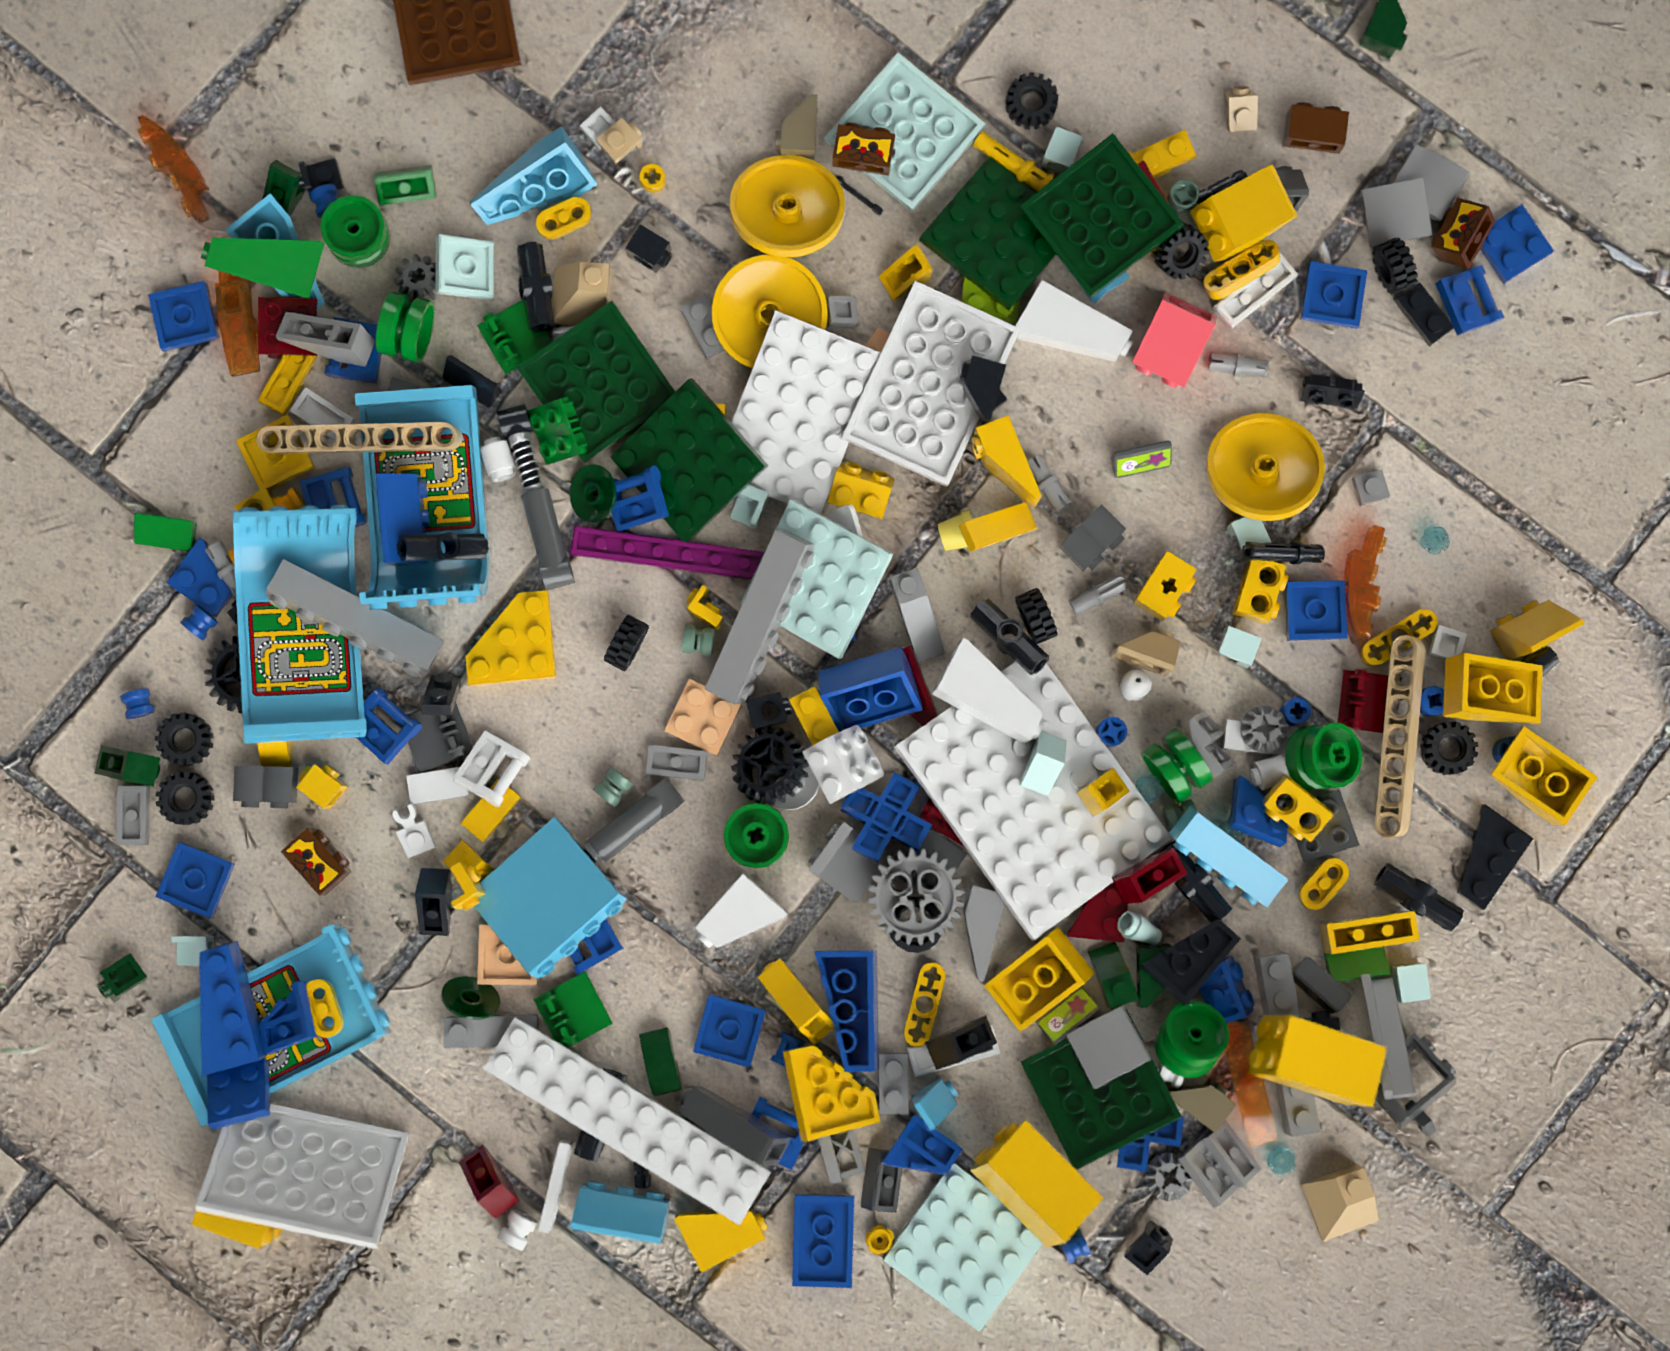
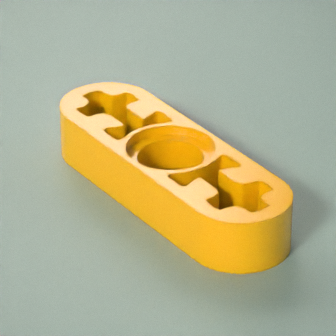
M1272 240L1260 241L1209 272L1203 281L1207 296L1214 300L1223 299L1276 267L1281 258L1277 243ZM1265 252H1266L1268 255H1269V254H1272L1270 257H1267L1266 255H1263V256H1262V254L1265 253ZM1241 265L1250 267L1249 271L1242 275L1234 272ZM1217 282L1219 285L1222 284V286L1217 287L1216 285L1212 284Z
M1420 609L1365 642L1360 648V659L1368 666H1378L1390 659L1391 653H1389V649L1391 650L1393 643L1391 634L1394 630H1401L1408 636L1415 634L1416 638L1421 640L1437 628L1438 619L1436 614L1429 609ZM1418 616L1429 619V622L1426 624L1427 630L1425 627H1421L1412 632L1409 628L1420 621ZM1385 642L1388 648L1378 653L1379 660L1375 657H1368V653L1371 651L1370 645L1374 649ZM1407 642L1404 645L1403 650L1413 645L1412 642Z
M928 962L919 970L904 1027V1038L908 1044L914 1047H921L930 1039L945 982V971L941 965L935 962ZM931 967H935L936 973L940 975L939 980L933 981L931 988L938 989L936 995L929 991H919L920 985L927 986L928 978L924 976V972L930 971ZM921 996H929L933 1001V1007L927 1013H922L916 1008V1001ZM913 1013L921 1018H930L929 1024L924 1021L922 1022L921 1030L925 1032V1036L919 1037L918 1041H913V1036L909 1034V1029H915L918 1021L917 1019L911 1020Z

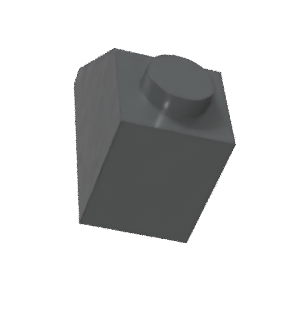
M1291 166L1277 167L1275 170L1295 211H1298L1309 195V188L1302 170H1293Z

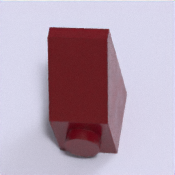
M1170 848L1140 861L1112 879L1125 904L1143 903L1187 875V872L1176 850Z
M483 1144L459 1161L476 1201L495 1219L520 1201L511 1181Z

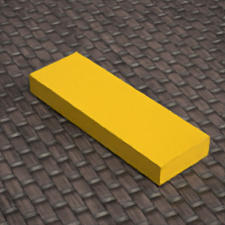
M319 354L317 356L282 355L257 401L285 416Z
M1026 502L958 525L970 552L1037 529V525Z

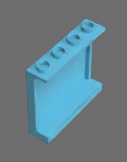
M554 817L480 882L486 894L479 898L480 903L475 906V909L527 973L538 979L550 974L555 968V963L562 957L571 955L583 938L590 937L600 928V923L608 916L616 915L622 909V904L627 899L619 893L575 841L565 825Z

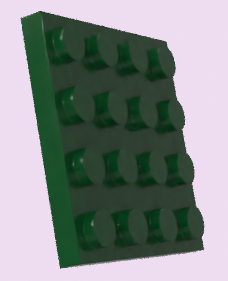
M1113 133L1020 205L1021 210L1090 299L1184 226L1178 215Z
M989 156L922 233L919 241L1010 311L1055 258L1056 253L1020 208V205L1036 194L1037 191L1025 182L1017 181L1018 179L1015 174Z
M613 301L604 305L516 367L543 405L567 396L569 402L573 401L577 415L568 419L570 421L579 418V421L570 423L572 429L582 427V429L574 431L573 434L583 432L588 446H585L587 452L579 455L584 463L647 420L675 393L671 384Z
M693 378L688 379L610 456L627 477L642 473L645 468L656 466L661 473L660 485L669 516L663 519L683 542L691 541L769 466ZM646 484L636 487L641 493L648 491Z
M1132 1021L1137 1033L1139 1034L1134 1022ZM1068 1038L1021 1061L1044 1111L1075 1170L1093 1163L1182 1118L1152 1058L1130 1072L1122 1074L1095 1089Z

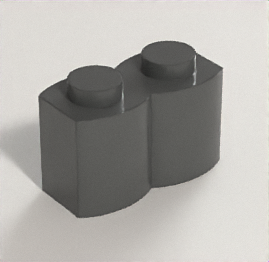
M1101 504L1059 545V548L1082 571L1087 567L1093 570L1104 560L1101 554L1108 547L1113 551L1125 539L1121 534L1126 528Z
M234 766L233 801H241V807L259 808V802H270V808H288V803H297L298 768Z

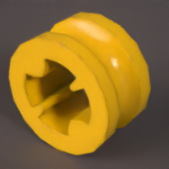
M652 163L647 164L641 169L639 175L640 182L646 191L655 193L663 189L666 177L662 167ZM650 172H656L657 177L660 178L659 181L655 180L656 184H650L649 180L645 179L646 176L650 177Z

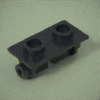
M1311 373L1310 376H1304L1302 386L1305 388L1300 401L1315 405L1324 404L1346 409H1357L1365 390H1362V383H1357V379L1336 377L1335 386L1330 385V376Z

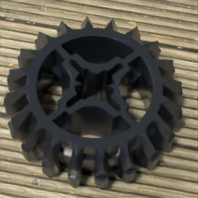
M232 636V645L226 640L221 641V646L224 650L221 651L214 648L212 652L217 656L216 659H206V662L213 666L212 669L204 670V674L212 676V679L205 681V686H215L209 695L211 697L219 696L217 699L218 705L223 706L227 703L228 711L233 712L237 707L238 713L242 714V698L233 696L225 686L227 683H238L241 690L238 636ZM233 657V667L230 671L224 673L226 664Z
M766 726L764 733L760 729H755L754 738L750 735H745L746 745L737 744L741 752L740 754L732 755L733 759L738 763L730 766L731 770L737 773L732 778L735 783L739 784L738 790L743 794L746 793V798L750 801L755 799L759 804L767 802L770 806L775 805L776 799L781 803H786V794L796 797L793 789L796 786L804 788L800 778L809 777L808 773L803 770V768L809 766L803 754V751L806 749L801 748L803 742L799 738H795V734L791 731L785 733V730L781 727H777L774 731L772 727ZM783 747H786L788 751L789 765L783 763ZM772 762H774L777 765L772 766V768L768 767V770L764 766H762H768L770 763L773 765ZM752 766L758 770L757 778L759 781L757 786L752 778Z

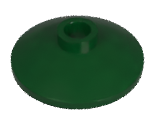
M589 464L582 467L575 474L570 486V501L574 512L583 521L591 523L602 521L610 514L614 507L616 486L612 475L606 468L596 464Z
M456 977L446 982L442 988L441 999L443 1004L450 1012L459 1017L470 1020H482L493 1016L499 1009L500 996L492 985L477 984V978Z

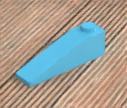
M559 127L525 152L470 201V205L486 225L520 216L521 212L534 208L541 210L548 208V204L562 200L565 201L572 197H579L595 187L597 181L576 145L563 128Z
M271 194L267 195L225 229L231 238L299 240L290 216ZM314 279L309 298L317 299L318 310L325 302ZM275 288L282 298H305Z

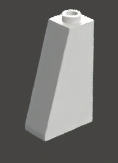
M1043 280L1040 282L1016 324V327L1020 328L1017 336L1019 340L1116 362L1119 355L1125 357L1133 341L1129 340L1133 332L1132 330Z
M962 638L957 643L932 695L1023 744H1026L1032 738L1036 740L1044 726L1040 722L1044 713L969 640Z

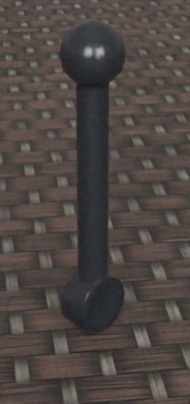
M836 176L841 187L871 208L875 214L881 215L883 209L879 205L872 203L845 183L842 176Z

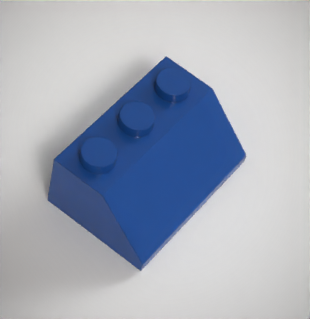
M376 474L383 562L392 566L429 563V561H401L400 556L397 554V543L400 535L426 534V527H430L429 511L424 510L423 498L428 497L426 481H422V477L418 474Z
M902 647L818 671L820 697L839 732L854 725L863 728L923 710L914 675Z

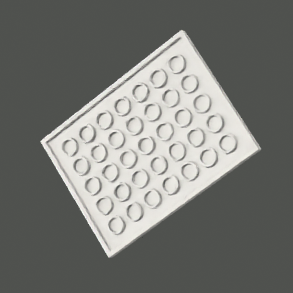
M1014 662L1001 672L1044 713L1040 721L1044 724L1041 731L1067 740L1065 763L1048 796L1020 786L1035 739L1032 738L1026 744H1023L954 706L948 708L898 743L894 748L1031 941H1033L1114 882L1112 879L1114 876L1144 860L1170 841L1172 837L1106 745L1101 742L1096 731L1047 663L1037 674L1030 675L1017 662ZM1114 767L1130 792L1104 812L1092 817L1076 792Z

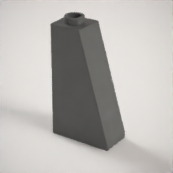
M692 1086L691 1089L684 1093L680 1104L682 1108L679 1112L681 1115L760 1166L779 1164L792 1138L702 1086Z

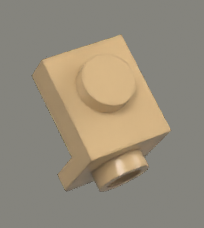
M1248 86L1232 87V91L1224 92V98L1227 100V130L1229 132L1258 130V95L1253 90H1249Z
M621 117L599 136L596 142L616 164L635 147L637 150L642 147L640 138L642 133L633 122L627 124Z

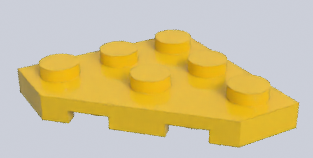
M549 591L523 592L515 596L465 656L468 686L556 678Z
M812 1045L783 1052L801 1142L881 1122L875 1092L867 1086L860 1085L852 1078L853 1075L845 1072L844 1068L836 1062L832 1063L824 1057L822 1051L816 1046Z

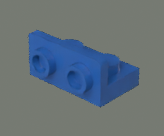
M1233 956L1225 958L1200 988L1204 1002L1220 1012L1227 1023L1245 1018L1254 1011V998L1250 990H1246L1242 981L1244 977L1241 965L1235 962Z

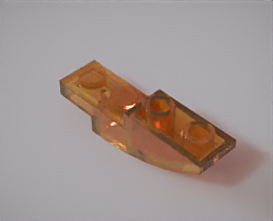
M143 115L137 117L141 128H138V133L145 145L149 144L152 151L151 154H148L154 169L156 171L160 169L166 177L170 176L176 191L182 192L185 200L181 201V205L187 217L192 216L199 224L210 220L199 195L210 189L194 161L162 127Z
M218 271L219 283L215 284L217 313L230 375L235 377L260 372L257 319L253 316L251 281Z
M1377 525L1367 529L1361 551L1354 549L1348 553L1344 570L1347 632L1351 643L1354 645L1362 644L1364 640L1370 638L1373 630V623H1370L1372 613L1378 611L1382 596L1378 595L1380 587L1369 584L1370 581H1374L1377 575L1379 565L1375 564L1378 553L1382 554L1387 538L1383 537L1385 528Z
M1244 1022L1228 1026L1230 1037L1224 1052L1248 1147L1276 1142L1278 1138L1264 1079L1249 1074V1057L1255 1049L1249 1023Z

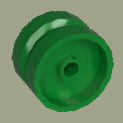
M348 195L340 197L328 205L322 215L320 229L323 240L339 262L348 267L364 268L374 265L384 257L389 248L391 235L383 214L374 202L363 196Z
M391 291L383 303L376 332L377 353L395 357L401 352L404 360L420 363L426 355L433 332L435 319L434 302L417 297L410 303L407 295Z
M1341 723L1303 726L1294 731L1288 739L1285 750L1286 767L1290 777L1307 790L1345 787L1352 783L1360 773L1362 748L1355 733Z
M1174 728L1162 737L1164 749L1153 743L1140 753L1158 784L1174 802L1180 804L1192 795L1190 784L1201 789L1213 780V776L1192 743L1181 731Z
M759 803L744 805L734 811L726 822L723 835L725 847L731 857L741 865L755 869L769 867L780 860L787 850L789 842L788 826L781 814L772 807ZM754 831L761 832L763 835L761 841L754 842L751 835Z
M1190 1001L1185 1006L1181 1003L1175 1005L1156 1032L1154 1040L1156 1055L1162 1065L1173 1074L1184 1078H1198L1210 1071L1227 1048L1230 1037L1228 1024L1221 1013L1209 1004L1200 1001Z

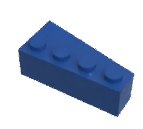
M238 941L199 952L202 1076L260 1061L269 1054H264L259 1030L260 1021Z
M877 950L814 951L845 1072L877 1071L879 1069Z

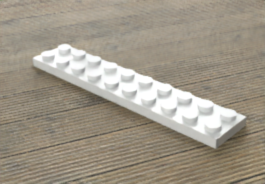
M514 1017L483 1068L738 1225L743 1221L771 1173L768 1169L751 1161L735 1149L518 1017Z

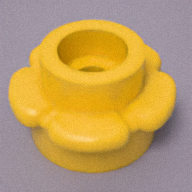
M883 1225L873 1226L871 1231H868L865 1235V1243L873 1254H886L893 1246L894 1234L889 1228H884ZM881 1237L883 1239L882 1242H877V1238Z

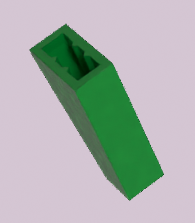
M213 237L211 243L205 241L201 259L206 260L204 265L206 267L309 299L325 242L316 240Z

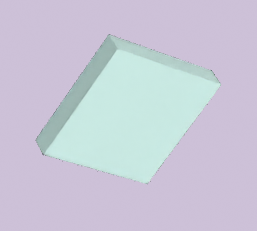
M443 234L437 235L435 293L485 300L493 299L494 242Z

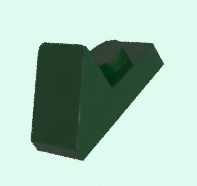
M275 160L269 166L262 199L271 194L291 217L306 189L302 190L299 185L301 173Z

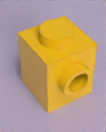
M314 764L312 767L307 766L298 777L300 782L296 788L321 808L330 810L348 786L337 779L340 774L328 764H325L323 767Z

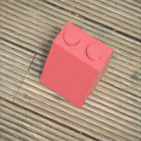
M1165 292L1132 360V363L1136 365L1135 369L1148 376H1151L1152 373L1163 377L1161 381L1173 388H1177L1178 385L1185 387L1216 325L1217 316Z

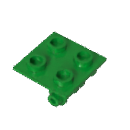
M522 300L496 315L492 312L486 314L483 317L484 322L477 325L505 375L517 369L518 365L553 342L547 331L534 332L528 329L525 302Z
M568 396L527 410L531 427L535 431L540 446V453L544 457L546 465L587 452L585 446H588L583 432L573 434L574 431L580 430L582 427L571 428L570 423L579 421V418L569 421L568 418L577 414L573 401L569 402Z
M586 971L533 999L554 1040L567 1048L613 1024Z

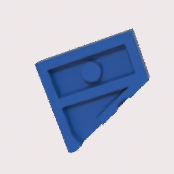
M199 538L170 577L167 584L211 615L217 617L233 594L225 581L218 577V570L205 552V549L208 548L207 542Z
M1239 775L1233 784L1229 827L1267 843L1282 847L1287 843L1288 824L1282 819L1276 822L1264 812L1267 807L1264 806L1262 801L1265 796L1245 777Z
M305 981L294 982L290 986L292 988L291 993L286 999H280L273 1007L271 1014L267 1015L259 1024L264 1054H273L316 1037Z
M914 1114L881 1163L886 1166L946 1175L963 1149L935 1128L930 1131L925 1121Z

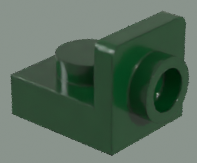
M131 953L99 972L97 979L99 983L96 985L105 999L110 997L115 1003L120 999L121 995L145 981L147 976Z

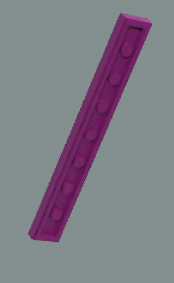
M574 526L570 550L571 556L752 580L765 553L763 551L690 541L683 542L682 540Z

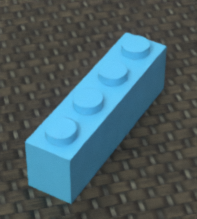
M1189 806L1169 832V835L1176 840L1173 844L1174 847L1186 856L1190 852L1199 857L1196 863L1209 873L1214 868L1221 874L1218 878L1231 889L1237 885L1243 890L1241 896L1254 906L1257 902H1260L1267 908L1288 881L1284 875L1191 806Z

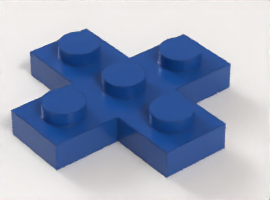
M894 772L881 797L863 787L847 795L840 811L865 824L853 844L852 850L877 864L891 839L908 848L913 847L918 852L932 828V824L908 812L911 803L920 789V785Z
M1184 1116L1119 1149L1117 1168L1147 1172L1150 1142L1180 1147Z

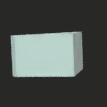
M1041 731L1033 744L1020 786L1048 796L1065 763L1067 740Z

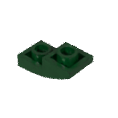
M668 1027L639 1034L652 1095L655 1097L682 1090L678 1061L674 1056L671 1033Z

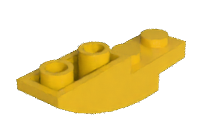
M1186 129L1135 153L1128 152L1137 164L1143 160L1145 161L1154 179L1169 174L1171 169L1197 158Z

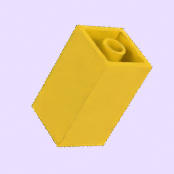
M1263 1015L1256 1030L1258 1036L1256 1046L1249 1057V1074L1344 1105L1373 1107L1387 1047L1291 1015Z
M1026 1120L1018 1124L1012 1122L1008 1127L1003 1126L992 1138L995 1143L988 1149L986 1147L983 1148L973 1160L976 1164L970 1171L1046 1248L1065 1243L1103 1200V1197Z

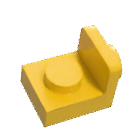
M702 585L699 590L694 588L686 600V603L689 604L687 607L688 612L718 631L724 622L723 617L720 616L722 611L709 602H706L705 606L701 604L709 592L707 586Z

